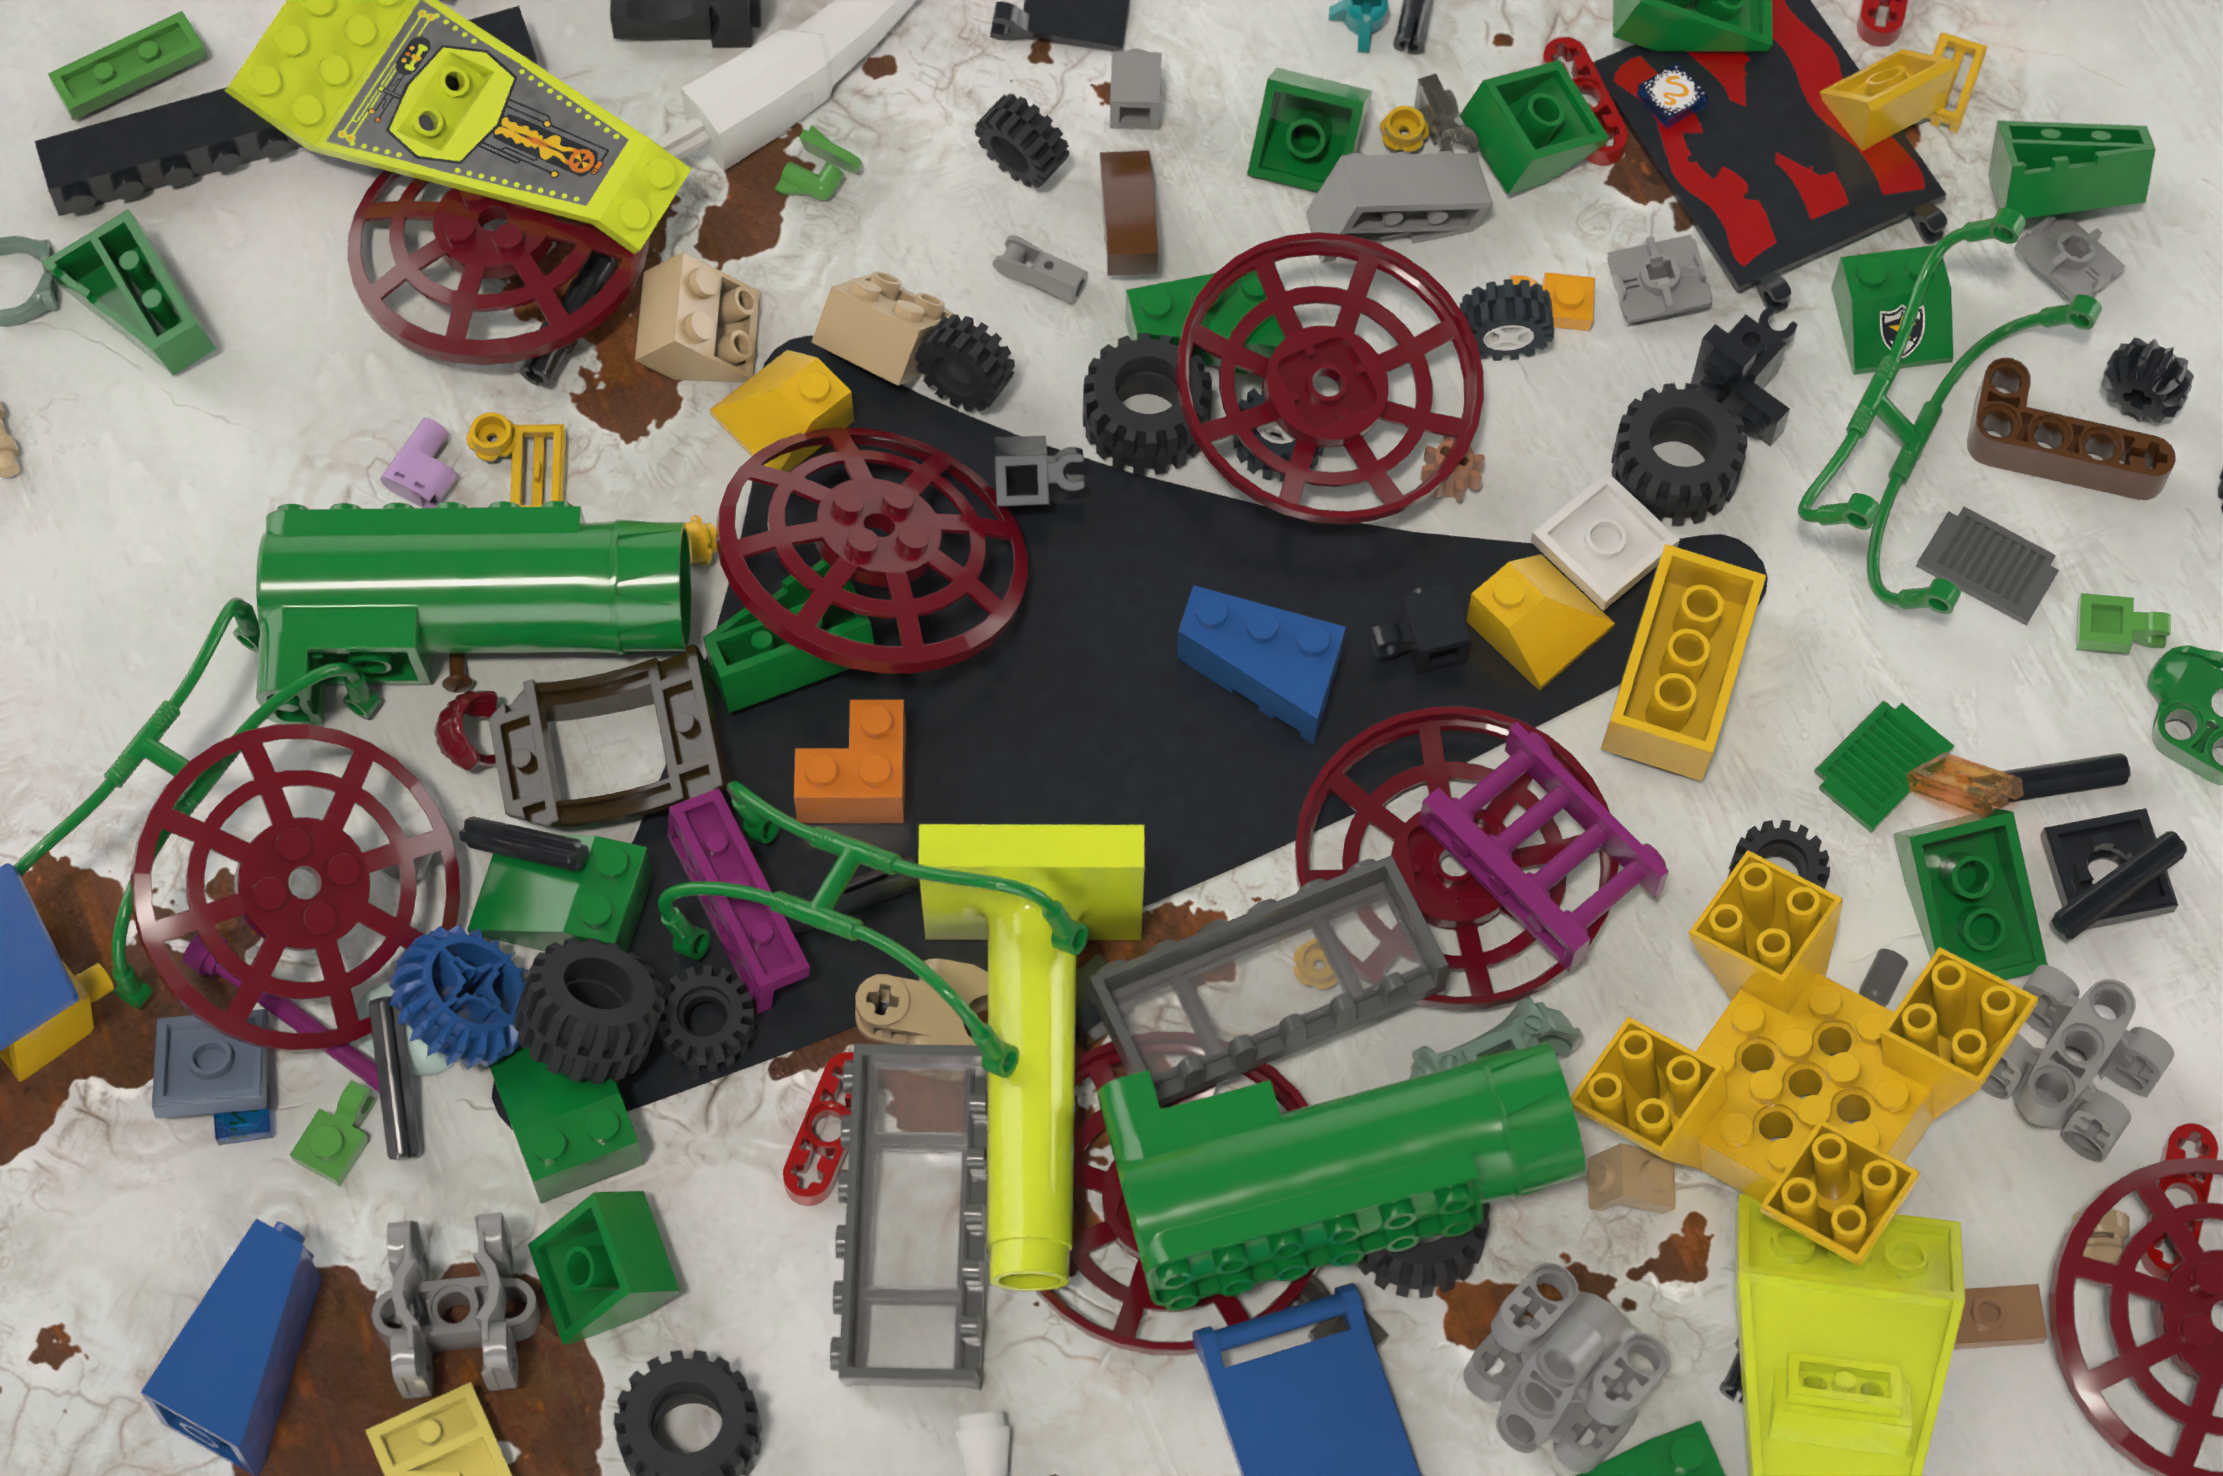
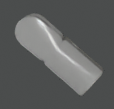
M1008 236L1005 241L1006 251L1003 255L996 256L993 261V267L996 271L1007 278L1030 284L1072 304L1077 302L1087 283L1088 272L1044 252L1019 236ZM1025 260L1027 262L1032 263L1033 265L1029 267L1025 264H1022V261Z

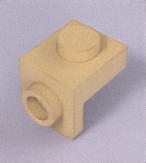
M1623 1143L1595 1154L1588 1159L1586 1184L1588 1187V1205L1590 1209L1602 1211L1616 1204L1659 1214L1676 1209L1675 1165L1673 1161L1663 1159L1647 1149Z

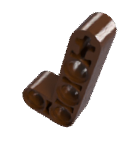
M1999 358L1988 365L1975 397L1967 437V449L1970 456L1977 462L1990 467L2137 500H2149L2162 492L2176 462L2175 451L2172 445L2165 439L2155 435L2026 407L2031 384V377L2027 367L2013 358ZM1995 387H2003L2011 393L2000 392ZM1986 430H1994L2003 437L1992 436ZM2037 441L2046 442L2053 447V449L2042 447L2037 443ZM2088 453L2098 454L2104 460L2092 458Z

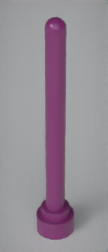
M197 934L186 948L183 962L200 975H206L207 973L212 977L220 975L236 988H239L241 981L233 977L213 958ZM221 936L228 945V940ZM262 992L257 1001L259 1005L298 1033L331 1030L289 998L272 996ZM350 1043L322 1050L379 1092L376 1063Z

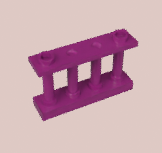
M1516 722L1509 728L1504 750L1510 757L1460 799L1456 797L1450 799L1438 787L1423 800L1419 823L1570 972L1585 959L1591 939L1588 936L1587 928L1638 884L1652 897L1656 898L1663 892L1669 870L1666 868L1663 857L1653 846L1647 843L1642 845L1552 757L1549 745L1540 735L1535 732L1528 733ZM1527 772L1548 794L1497 837L1492 834L1487 836L1474 823L1473 816L1522 774ZM1564 809L1586 831L1535 874L1531 872L1525 874L1511 860V852ZM1602 846L1623 869L1573 912L1569 910L1563 912L1549 898V890Z

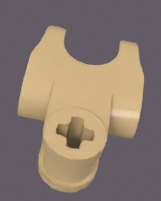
M928 959L924 961L962 997L975 1014L988 1011L987 971L973 964L945 959ZM876 974L867 978L857 990L855 1023L859 1032L867 1040L884 1044L976 1045L967 1034L964 1027L965 1023L920 977L919 981L889 974ZM879 1003L890 1004L885 1015L875 1013ZM906 1070L914 1075L947 1082L966 1081V1071Z

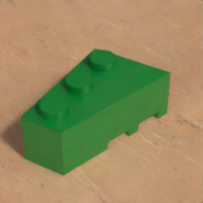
M1997 120L1989 177L1999 209H2014L2022 214L2024 218L2146 203L2156 148L2147 126Z
M129 209L41 262L65 291L172 375H175L217 349L152 239Z
M1255 270L1241 277L1220 295L1206 313L1201 324L1202 326L1229 339L1232 331L1244 315L1257 304L1266 300ZM1215 273L1127 289L1125 321L1131 341L1138 340L1139 333H1150V339L1160 340L1161 334L1172 337V344L1178 346L1182 327L1197 295ZM1274 315L1256 327L1242 347L1270 359L1277 346L1285 339ZM1194 345L1191 357L1200 355L1205 365L1220 366V358ZM1235 368V373L1248 374L1243 369Z
M821 555L822 560L812 566L811 569L824 578L831 566ZM790 575L782 581L783 588L773 594L772 597L783 607L797 615L812 592ZM849 580L843 589L857 594L851 580ZM831 604L816 626L837 636L857 642L874 644L871 624L867 615L845 610L834 604ZM746 607L703 637L711 674L729 713L851 669L822 660L791 645L764 626Z

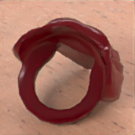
M467 691L464 694L457 695L455 700L447 703V707L438 716L434 729L437 746L446 758L464 770H472L477 764L485 767L497 765L495 754H479L468 741L463 729L465 714L489 721V718L498 709L496 707L498 695L495 691Z

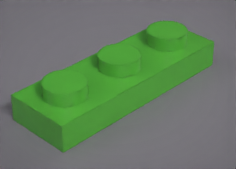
M180 11L48 73L54 90L72 121L197 63L207 58L202 42L184 12Z

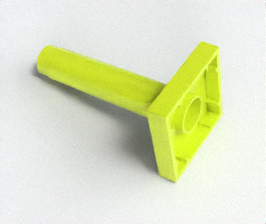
M919 824L918 864L997 876L1031 885L1046 893L1053 900L1059 901L1071 919L1086 924L1088 927L1087 940H1141L1144 888V825ZM920 879L926 940H988V1025L991 1026L1001 1041L1014 1045L1019 1050L1018 1064L1008 1078H1002L988 1072L987 1248L990 1251L989 1281L994 1286L1017 1291H1044L1063 1287L1069 1282V1252L1072 1249L1076 955L1057 950L1052 946L1051 936L1053 930L1043 917L1042 908L1026 898L995 890Z

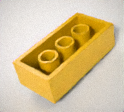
M1665 544L1600 748L1601 750L1699 781L1703 780L1715 750L1766 575Z

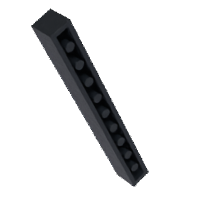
M519 6L469 19L470 22L538 65ZM447 75L445 77L447 87L453 91H458V80L454 76ZM226 88L34 141L47 188L58 216L69 213H83L94 206L119 199H133L147 191L168 185H182L193 178L215 172L232 171L240 165L264 158H278L289 151L303 148V146L225 92Z

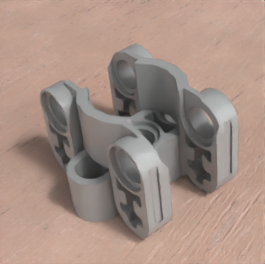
M2040 965L2035 969L2022 989L2038 997V1004L2026 1020V1023L2048 1039L2047 1045L2044 1049L2033 1047L2025 1038L2017 1034L1981 1089L1999 1099H2008L2012 1096L2016 1106L2029 1122L2051 1130H2063L2062 1137L2071 1149L2089 1160L2101 1162L2108 1156L2130 1123L2131 1114L2123 1103L2112 1095L2098 1090L2092 1081L2098 1074L2101 1080L2105 1076L2122 1088L2148 1097L2173 1060L2175 1052L2164 1038L2143 1027H2134L2130 1031L2126 1029L2136 1009V999L2131 989L2124 983L2115 979L2098 981L2079 999L2080 990L2069 976L2055 967ZM2094 1005L2109 1007L2115 1013L2117 1019L2101 1017L2096 1012ZM2069 1046L2081 1051L2088 1060L2077 1061L2067 1054L2065 1047ZM2043 1088L2053 1091L2057 1098L2049 1095Z
M502 1212L475 1216L479 1253H473V1257L480 1276L430 1281L428 1248L418 1221L388 1223L387 1252L394 1280L392 1290L386 1291L378 1297L373 1305L372 1320L381 1340L391 1350L393 1378L403 1399L433 1397V1352L483 1348V1371H481V1375L488 1391L518 1389L519 1370L515 1342L527 1339L536 1332L541 1322V1311L535 1293L529 1284L520 1279L513 1278L512 1241ZM522 1300L527 1303L526 1309L518 1317L504 1318L508 1301ZM465 1305L470 1308V1313L462 1322L451 1324L443 1321L445 1313L453 1306ZM394 1313H396L403 1328L391 1329L387 1327V1322Z
M1544 1263L1535 1267L1504 1300L1491 1323V1333L1476 1348L1463 1371V1377L1467 1388L1480 1399L1491 1402L1502 1400L1495 1423L1499 1435L1510 1447L1519 1452L1531 1453L1549 1437L1554 1441V1452L1557 1459L1565 1467L1575 1472L1587 1473L1602 1463L1628 1433L1637 1419L1638 1408L1656 1389L1670 1366V1355L1666 1347L1656 1338L1646 1334H1636L1630 1321L1613 1304L1596 1294L1578 1290V1283L1575 1277L1567 1269L1557 1264ZM1547 1283L1556 1287L1561 1293L1563 1300L1556 1302L1543 1297L1538 1291L1537 1284ZM1528 1310L1534 1317L1525 1316L1524 1313ZM1635 1353L1646 1357L1652 1363L1654 1372L1646 1373L1636 1369L1630 1363L1628 1354ZM1500 1358L1505 1363L1502 1371L1493 1377L1488 1375L1486 1371ZM1589 1428L1596 1436L1591 1444L1582 1448L1576 1442L1584 1436Z

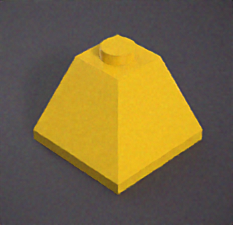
M786 350L709 409L710 415L751 456L782 438L798 433L805 434L818 429L846 428L854 422L851 390L819 358ZM823 445L805 447L783 454L763 466L789 472Z
M1542 554L1508 562L1472 592L1466 620L1539 691L1612 630L1615 624Z

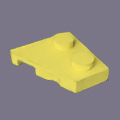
M471 1382L365 1430L384 1476H512Z

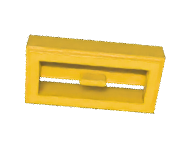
M1940 32L1933 55L1943 57L1946 46L1955 49L1952 58L1954 71L1945 108L1965 52L1974 55L1955 112L1943 108L1926 117L1931 119L1929 125L1939 128L1940 122L1950 125L1948 131L1958 134L1988 46Z
M565 424L513 425L510 502L516 503L520 507H542L546 437H553L551 501H564ZM525 437H534L532 505H523Z

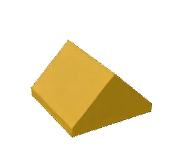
M1900 49L1820 91V95L1826 106L1863 151L1945 108L1954 66L1949 58Z

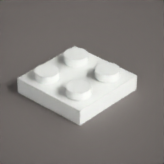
M1607 471L1533 531L1531 543L1603 611L1658 566L1665 544L1678 548L1680 541Z

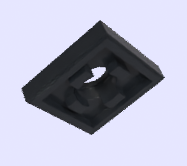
M2147 808L2044 827L2040 834L2063 907L2094 885L2092 883L2094 878L2088 870V866L2092 862L2099 859H2107L2120 866L2157 839ZM2168 871L2163 872L2087 929L2175 912L2178 902Z

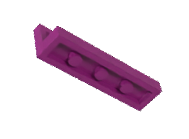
M719 788L669 807L667 837L690 882H727L772 892ZM697 895L737 976L745 983L746 992L750 991L756 1014L772 1008L774 990L809 977L810 966L782 914L773 912L770 906L745 899Z

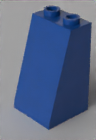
M257 1218L141 1390V1394L163 1425L253 1476H258L264 1467L322 1280L312 1261L314 1255L303 1244L305 1241L303 1235L285 1223L277 1221L271 1227Z

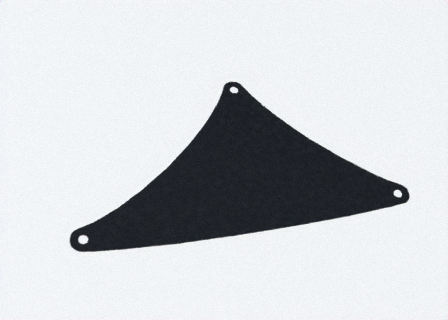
M813 335L788 340L774 349L765 361L764 367L786 350L819 358L852 392L854 422L846 428H867L892 432L926 443L949 454L972 469L995 491L994 437H1020V435L955 410L904 385L898 386L812 343ZM832 444L823 445L800 464L811 458L836 451ZM855 444L859 450L890 453L919 464L925 462L917 457L892 449ZM1047 446V456H1056L1060 451L1059 449ZM1084 458V462H1070L1063 469L1069 475H1084V488L1070 491L1063 489L1057 483H1048L1049 504L1007 506L1022 532L1028 555V578L1019 609L1008 628L989 647L976 655L942 669L917 673H878L851 668L731 713L728 712L716 683L709 686L725 766L734 775L731 781L741 783L789 817L797 820L794 802L795 748H849L850 700H904L906 723L904 823L803 824L812 828L821 826L836 833L858 839L897 853L901 856V859L911 855L916 864L919 863V824L1144 825L1143 907L1296 841L1301 810L1308 791L1322 768L1344 744L1370 726L1398 714L1424 708L1461 706L1491 710L1519 719L1535 728L1620 685L1657 567L1604 611L1597 606L1615 623L1614 628L1539 691L1466 622L1471 593L1510 561L1542 554L1573 583L1532 543L1412 532L1364 523H1316L1284 515L1263 505L1133 474ZM866 463L874 479L887 480L901 485L912 474L889 465ZM843 464L821 469L806 478L830 489L843 482L850 481ZM947 472L941 475L964 495L978 517L998 520L986 503L964 483ZM752 481L741 538L768 531V509L776 487ZM930 485L920 495L936 514L961 515L950 499L933 485ZM792 493L785 508L786 527L814 522L819 504ZM875 527L867 528L872 530L878 537L889 536L882 529ZM942 533L938 550L962 567H965L970 554L969 534ZM1723 534L1679 538L1678 548L1766 575L1758 605L1766 594L1768 576L1763 561L1750 546L1737 538ZM985 536V559L978 580L1002 600L1009 589L1014 571L1012 546L1008 540ZM815 542L793 546L810 568L822 560ZM775 550L744 558L750 571L771 596L783 588L782 581L791 575L779 560ZM930 568L925 575L909 584L913 598H921L938 592L951 584V582ZM850 579L858 595L891 600L888 587L867 585ZM729 583L716 628L745 608ZM1453 584L1471 637L1467 662L1417 674L1409 650L1393 658L1376 661L1370 643L1372 639H1375L1372 628L1385 623L1400 624L1399 615L1402 597L1409 595L1410 592L1422 586L1433 585L1440 588ZM1193 585L1346 627L1343 654L1314 745L1301 738V732L1276 716L1272 719L1259 711V705L1237 691L1229 692L1177 658L1178 630ZM1576 586L1587 598H1589L1578 586ZM965 594L960 600L943 610L918 616L923 644L937 643L961 635L982 623L989 614ZM867 616L871 624L875 645L901 646L896 618ZM706 657L705 662L711 673L708 657ZM1460 730L1441 731L1445 762L1458 761L1466 763L1506 743V740L1482 733ZM1419 734L1403 737L1377 748L1354 764L1345 775L1370 795L1378 786L1391 777L1410 768L1423 765ZM665 765L659 781L669 778L667 765ZM721 790L773 893L783 891L799 898L803 897V891L810 888L818 891L838 856L812 847L809 841L779 827L774 840L768 844L746 837L743 832L744 819L734 808L732 797L728 790ZM1331 792L1322 805L1313 832L1351 816L1356 812ZM669 808L644 815L632 844L647 847L654 876L628 953L633 952L641 958L640 963L642 965L650 966L656 973L654 980L661 982L663 988L667 991L670 990L669 980L673 976L677 975L680 980L686 978L685 969L694 967L695 975L703 974V965L713 966L714 974L718 975L722 968L731 971L732 980L735 981L738 976L697 895L678 898L672 902V906L677 907L691 924L706 929L709 932V948L699 960H693L674 951V937L661 921L658 900L667 888L690 881L667 837ZM860 864L852 878L874 869ZM920 887L848 914V916L861 920L863 926L875 930L906 948L923 962L928 959H945L973 964L988 972V940L925 939ZM814 927L794 935L810 966L809 977L774 990L772 1008L759 1014L755 1012L756 1024L754 1026L756 1034L754 1041H748L749 1051L744 1057L738 1053L734 1056L736 1064L727 1068L724 1061L717 1063L718 1072L709 1073L707 1065H700L699 1072L690 1071L688 1062L684 1061L682 1066L673 1061L671 1052L669 1054L665 1052L656 1028L644 1061H641L640 1067L633 1074L626 1072L624 1079L615 1081L627 1112L855 1027L856 993L859 986L871 976L889 974L919 981V976L897 959L860 939L851 941L824 930L818 932ZM701 1002L694 1005L688 1011L685 1017V1026L697 1036H712L724 1027L727 1013L720 1005L714 1002ZM879 1003L875 1013L885 1015L890 1004ZM494 1081L492 1101L498 1116L512 1130Z

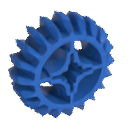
M460 924L448 931L439 926L428 935L423 934L421 937L416 938L408 947V950H405L397 960V966L394 968L395 973L392 975V980L389 984L395 991L392 994V1000L389 1005L401 1010L397 1024L410 1026L413 1030L410 1042L421 1039L428 1045L427 1056L438 1051L443 1054L447 1066L460 1059L467 1070L477 1066L479 1062L487 1068L489 1065L496 1063L499 1058L503 1059L505 1056L511 1055L519 1046L517 1039L519 1031L514 1030V1019L529 971L528 969L516 968L513 963L516 952L511 954L503 953L498 948L499 938L490 942L483 940L480 928L467 935Z

